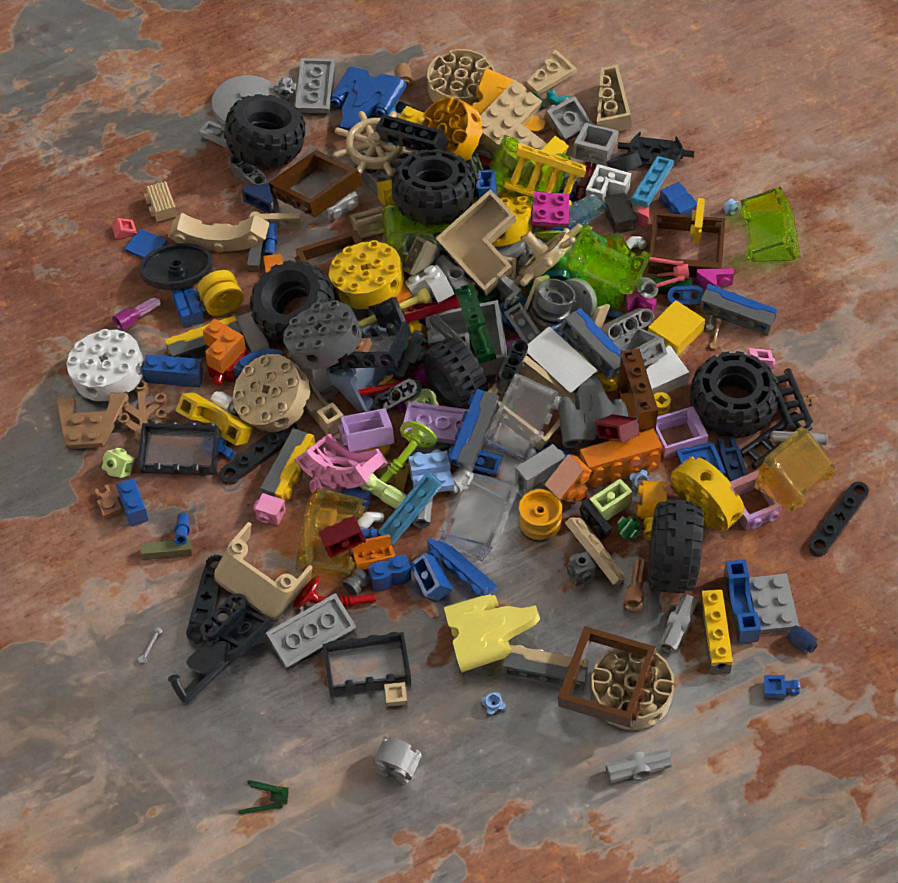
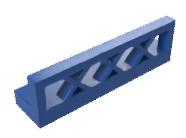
M431 537L427 541L428 554L437 557L440 564L477 597L488 594L492 595L498 590V586L445 539L440 538L436 542Z

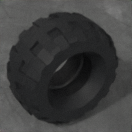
M262 94L243 97L242 100H237L230 108V112L227 113L224 139H226V144L231 153L236 154V157L241 161L244 160L253 166L279 167L284 163H290L301 152L306 131L305 121L301 112H298V108L283 98L280 99L273 95L267 96Z
M433 149L429 151L421 150L415 154L412 153L398 163L392 176V198L395 201V206L402 215H406L407 219L413 222L417 221L419 224L441 225L454 222L455 219L459 218L472 206L474 201V173L463 158L449 151L444 152Z
M288 260L284 261L281 265L276 264L270 267L271 269L267 273L264 272L259 277V282L253 286L252 295L250 296L251 316L262 333L277 344L285 345L283 341L284 331L288 327L290 319L298 316L314 303L331 302L337 299L335 290L327 276L316 265H311L309 262ZM298 297H307L302 307L293 313L283 315L284 308L290 301Z
M729 351L721 352L717 357L713 355L708 358L695 371L691 383L690 406L694 407L703 426L707 430H713L722 437L725 435L733 436L734 438H740L742 435L748 437L757 433L758 430L765 428L774 416L779 397L778 381L770 367L765 362L761 363L758 357L752 354L751 356L745 355L744 352L736 351V353H729ZM726 385L739 386L748 390L751 395L744 398H731L724 395L719 388Z
M667 499L666 502L656 504L649 548L648 583L651 587L657 588L658 591L684 594L685 591H692L696 587L702 555L704 515L703 509L698 505H694L691 501Z

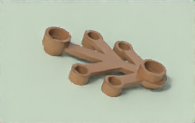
M140 380L134 388L135 395L138 396L139 410L131 406L128 401L121 408L140 421V426L131 421L127 413H121L120 417H118L119 424L134 431L135 438L139 442L142 423H148L147 420L155 412L156 418L152 421L161 423L168 418L167 410L160 408L167 403L164 393L156 394L155 401L146 408V395L149 394V386L143 380Z

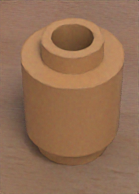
M406 63L397 64L394 69V75L403 79L407 87L411 86L413 83L411 68Z

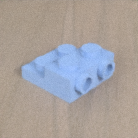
M437 449L429 454L416 452L408 457L413 487L416 486L426 472H429L443 485L438 492L454 490L447 451L442 452Z

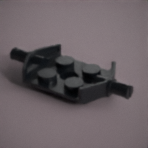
M641 132L629 143L618 142L617 149L628 150L627 153L638 151L643 165H652L657 156L674 160L672 168L683 157L694 158L695 152L684 150L677 136H675V141L641 137Z

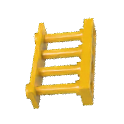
M518 143L516 155H518L519 160L511 180L504 178L503 184L504 188L509 192H519L533 197V192L552 193L559 172L563 170L569 172V178L563 194L570 195L576 177L584 178L586 167L583 164ZM530 159L535 161L536 165L528 186L518 183L526 160ZM548 165L553 170L545 191L535 189L542 167ZM569 200V209L571 210L572 202Z

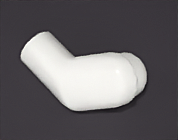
M632 236L620 249L627 254L633 247L644 249L647 242L641 236Z
M376 512L364 513L358 520L360 528L368 529L373 522L382 523L384 521V514Z

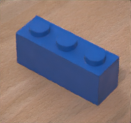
M147 354L142 368L144 379L147 383L201 387L204 373L201 359Z

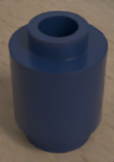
M795 625L787 634L786 638L789 639V643L803 654L813 653L818 646L816 643L817 638L802 626Z

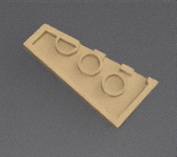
M583 518L568 519L565 524L612 584H621L625 580L622 569L614 563L610 554L606 551L587 521Z

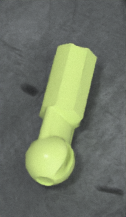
M373 473L368 476L370 480L360 486L363 490L371 492L395 509L407 496L395 487L379 480Z

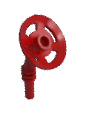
M318 575L314 576L301 590L293 603L294 609L302 607L307 602L317 604L328 598L318 596L319 594L316 592L320 581ZM375 594L354 597L351 595L347 597L346 595L344 598L342 596L339 598L346 608L349 605L353 607L355 604L376 602Z

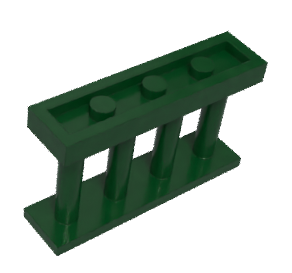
M463 285L455 289L472 345L479 361L478 363L482 364L497 359L474 285Z

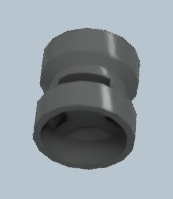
M356 568L351 573L352 576L350 578L347 577L342 582L346 591L353 596H357L361 592V588L366 587L370 583L368 575L359 568Z

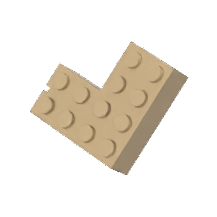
M516 80L480 115L483 133L479 140L481 145L513 170H515L519 160L518 155H516L518 143L538 150H542L547 145V143L525 127L538 112L542 101L531 92L526 93L527 89ZM530 159L526 160L521 172L522 177H524L531 161Z
M490 189L438 235L436 240L440 247L464 270L466 275L486 296L499 285L498 280H501L505 275L508 277L514 272L510 263L495 249L492 243L516 222V217Z

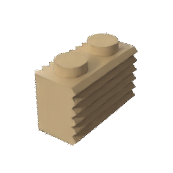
M164 181L160 184L147 186V193L144 194L146 204L151 205L148 207L151 217H155L156 222L177 217L176 208L167 183Z

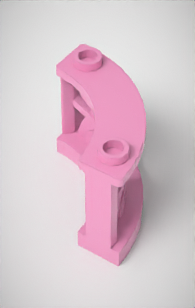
M331 434L317 441L294 459L308 475L317 477L322 480L323 484L335 488L338 486L346 487V489L355 488L367 483L370 480L368 476L371 473L388 465L387 460L379 449L369 452H349L348 448L340 444ZM332 463H338L344 467L333 466Z

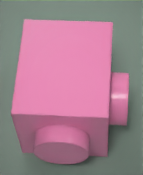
M262 493L260 499H257L254 504L256 519L262 523L278 526L286 511L284 500Z

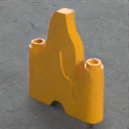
M485 67L475 92L479 102L473 103L472 107L481 115L514 80ZM534 115L525 127L533 133H538L543 130L546 121Z

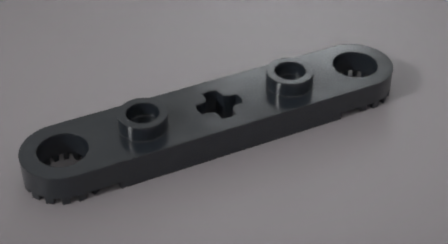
M293 423L290 426V429L294 428L298 430V427L295 423ZM283 430L276 433L269 432L220 470V477L223 483L227 485L237 483L239 479L245 477L281 450L290 433H284ZM256 451H259V452L263 451V454L261 455V454L258 453V454L256 455ZM228 471H232L235 473V475L230 478L225 476V474H227Z
M854 482L850 485L809 543V551L814 556L822 557L828 553L829 549L834 545L863 502L867 499L869 488L865 483ZM860 488L864 494L858 495L854 490ZM842 517V520L836 521V518ZM817 542L821 543L825 548L817 549L814 544Z
M219 554L211 555L206 560L186 630L188 641L195 645L201 644L205 640L201 636L195 638L191 634L196 630L200 631L201 624L214 612L221 586L214 579L215 569L211 567L213 562H220L222 555L220 556ZM209 596L210 599H208L207 602H204L203 598Z

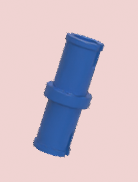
M272 222L269 223L266 239L263 241L265 244L263 256L275 254V245L278 241L276 237L278 225Z
M180 513L177 516V523L174 526V541L177 545H185L187 543L190 526L188 523L189 516L186 513Z

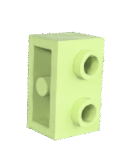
M619 479L591 497L590 501L607 521L631 505L633 491Z

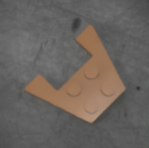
M127 393L110 394L108 410L100 412L73 413L76 401L74 397L57 398L65 446L68 449L104 447L114 428L113 424L116 418L120 417L122 413L121 408L124 402L127 403L129 399Z

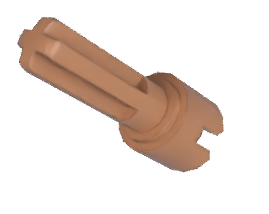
M636 559L631 585L625 590L623 605H626V609L629 611L637 612L643 609L645 592L642 590L646 566L645 560Z

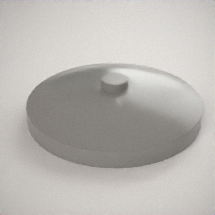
M253 75L237 76L223 82L215 90L212 97L213 113L218 121L225 125L227 113L230 112V108L237 100H242L243 97L254 96L255 94L273 95L277 98H280L278 92H275L274 84L267 79Z

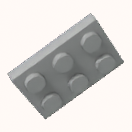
M787 574L749 578L751 602L754 611L758 613L761 627L760 634L790 631L795 625L799 626Z

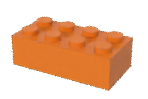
M654 428L639 432V437H633V439L627 440V442L624 441V443L608 441L580 449V460L592 470L589 480L585 483L588 489L598 488L610 482L614 483L619 479L630 477L631 473L636 474L642 469L647 472L659 469L662 446Z

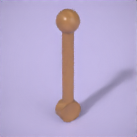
M716 318L715 320L716 327L713 341L709 346L712 351L717 349L716 340L720 324H722L721 318Z

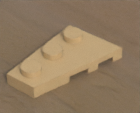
M555 49L552 56L545 60L544 65L537 69L529 78L527 87L533 93L540 95L576 74L577 68Z

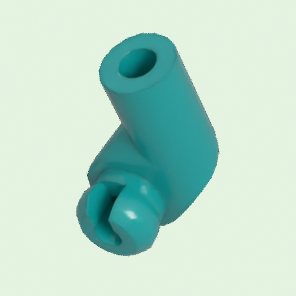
M554 90L546 92L547 101L555 105H559L565 98L570 99V95L556 96Z

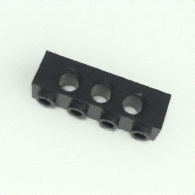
M383 114L375 127L382 141L417 151L433 149L444 151L449 144L442 130Z

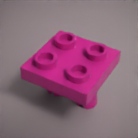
M533 192L532 226H544L543 231H554V227L568 228L569 194Z

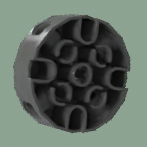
M337 300L325 303L317 302L310 308L302 311L298 316L290 319L289 325L284 331L283 341L292 359L299 367L318 370L338 363L337 359L345 354L350 355L361 341L362 329L349 305Z

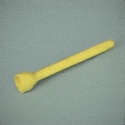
M426 288L419 290V293L416 294L417 296L399 303L401 310L417 303L427 304L431 302L428 290ZM374 314L358 321V323L363 328L377 322Z

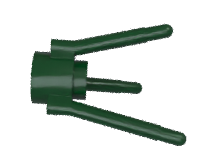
M248 780L247 783L250 784L251 788L271 792L270 801H274V804L239 810L238 813L244 814L273 808L282 809V804L288 803L289 787L274 786Z

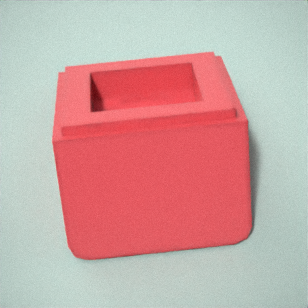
M641 206L637 210L636 223L647 228L649 206L648 208Z
M116 218L112 225L115 239L137 234L133 220Z

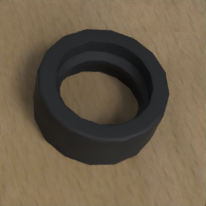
M638 151L617 156L606 162L608 167L624 172L642 165Z

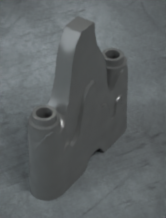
M596 373L592 374L579 386L575 393V405L569 397L560 398L558 403L563 446L566 448L583 449L589 447L591 442L601 444L611 441L597 437L595 421L611 414L629 417L623 400L616 399L611 403L607 398Z

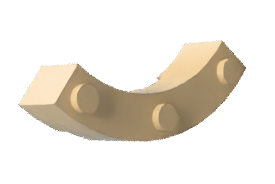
M181 213L172 221L168 237L177 243L195 244L206 250L218 253L239 251L251 248L264 241L269 222L254 214L252 217L239 222V225L232 226L230 224L214 223L211 226L201 224V220Z

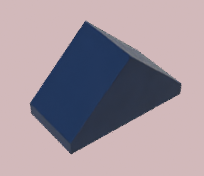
M268 183L242 189L243 202L268 214L274 213L273 200Z

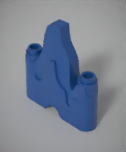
M348 67L334 90L330 101L334 107H339L343 104V119L340 128L350 131L354 125L361 121L358 116L360 111L365 113L367 119L374 113L379 117H382L383 114L388 115L407 87L406 82L399 77L387 74L371 77L368 70Z

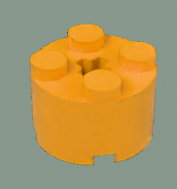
M642 480L641 483H637V495L640 497V503H636V514L640 516V520L653 517L656 504L666 502L667 491L663 489V486H667L666 481Z

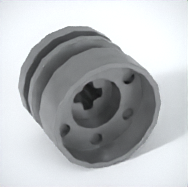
M558 279L543 280L539 283L530 308L531 317L535 322L547 328L561 324L564 317L570 313L576 296L575 291L564 281Z

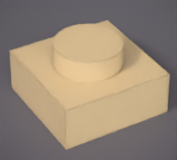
M405 682L384 684L387 707L407 704Z

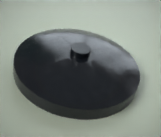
M187 243L160 247L146 255L140 264V273L143 281L149 286L165 290L193 286L211 273L213 269L210 252L199 245Z

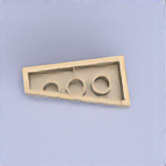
M618 65L603 67L600 74L597 126L623 131L632 129V122Z

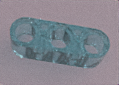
M590 194L570 205L568 229L571 230L578 223L583 226L605 212L606 205L595 194Z

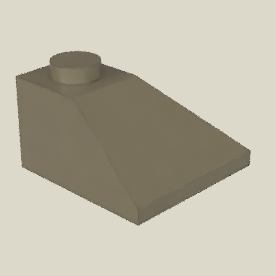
M417 236L404 261L403 270L413 276L438 259L441 247Z

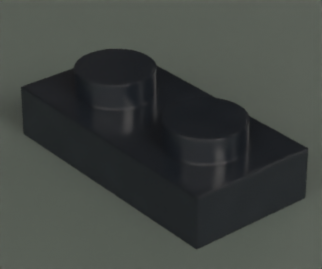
M589 498L584 500L579 508L582 518L588 520L596 535H600L602 539H605L610 535L612 527Z

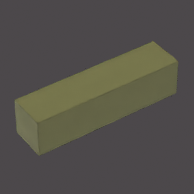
M187 539L185 545H177L174 540L141 543L142 560L192 556L191 540Z

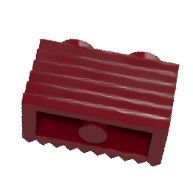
M611 414L595 421L597 437L600 439L624 443V441L627 442V440L633 439V437L636 438V436L639 437L640 435L637 419L633 417Z
M355 515L344 518L341 522L327 526L319 531V535L330 558L366 542Z

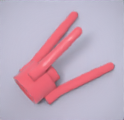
M646 257V260L677 265V267H674V272L657 274V277L674 276V279L656 284V287L685 281V279L689 278L688 264H683V261Z

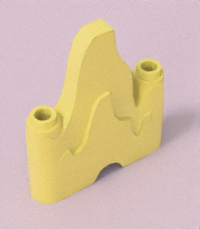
M488 594L445 606L447 622L455 638L453 645L461 672L463 673L509 656L508 654L512 653L509 640L530 629L540 620L536 605L525 608L512 606L495 608L499 606L495 594Z

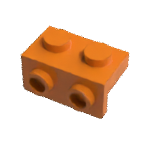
M390 535L366 539L365 543L352 548L356 567L363 571H367L368 567L373 563L388 561L395 556Z

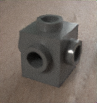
M586 551L572 555L568 560L566 569L569 577L573 579L577 586L594 580L597 565Z

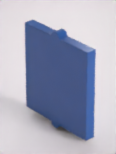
M140 229L134 237H131V241L124 249L144 259L150 252L163 247L167 240Z

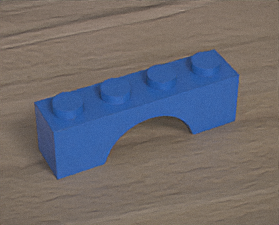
M746 559L726 561L724 568V578L738 644L758 642L761 632L758 613L754 611L751 602L750 576Z

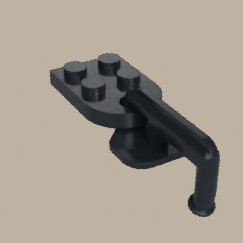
M245 609L213 640L212 644L198 648L187 659L186 663L190 669L200 674L185 689L179 681V675L174 674L168 677V681L182 703H189L225 669L228 661L242 656L274 626L271 620L249 609Z

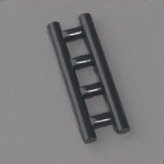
M787 368L784 370L785 375L776 376L778 384L788 382L790 387L779 389L778 387L779 397L777 405L786 427L792 429L794 427L793 422L802 420L805 421L806 425H811L813 420L792 370ZM793 394L796 399L784 402L782 396ZM799 407L801 413L789 414L788 409Z
M794 411V412L791 413L790 415H794V414H798V413H797L796 411ZM784 419L740 449L742 457L748 454L754 460L751 463L754 470L793 444L780 443L774 446L768 440L772 431H783L782 429L786 427ZM793 422V428L797 432L806 433L813 429L811 425L803 427L799 422ZM761 444L768 450L763 456H760L754 450Z

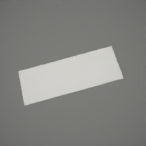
M551 327L546 328L528 344L527 353L570 393L597 371Z

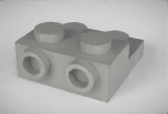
M575 96L570 99H563L557 106L552 105L548 107L544 115L551 129H556L563 141L578 135L585 123L593 124Z

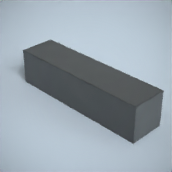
M263 241L249 250L248 272H259L264 246Z

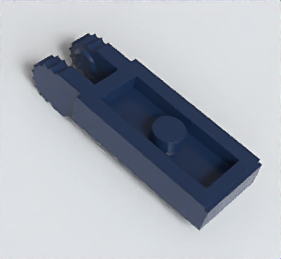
M733 436L729 437L728 440L730 448L725 447L722 438L717 439L719 454L729 482L748 475L740 448L737 446Z

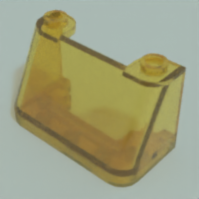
M800 427L766 457L753 487L793 512L797 507L801 508L805 504L807 491L820 479L827 481L835 476V464L811 433L805 428Z
M317 488L310 495L306 506L295 569L297 571L304 572L309 565L313 567L312 573L349 576L354 571L355 562L350 557L351 550L348 549L340 553V555L337 554L330 558L319 535V531L327 526L339 523L347 517L355 515L357 520L359 517H362L365 506L362 505V498L322 488Z

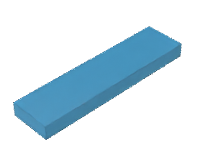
M660 156L656 157L633 194L631 204L648 208L673 167L674 160Z
M426 472L378 530V533L381 536L390 535L392 545H394L443 485L429 472Z

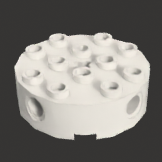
M102 329L76 342L74 348L69 353L66 365L74 387L83 397L93 401H109L110 394L130 392L143 378L142 368L144 359L137 341L130 334L119 330Z

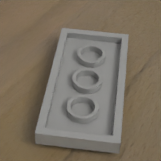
M301 58L295 104L298 112L330 113L335 66L334 59Z
M335 593L271 629L265 635L287 669L322 649V644L336 641L356 629V626Z

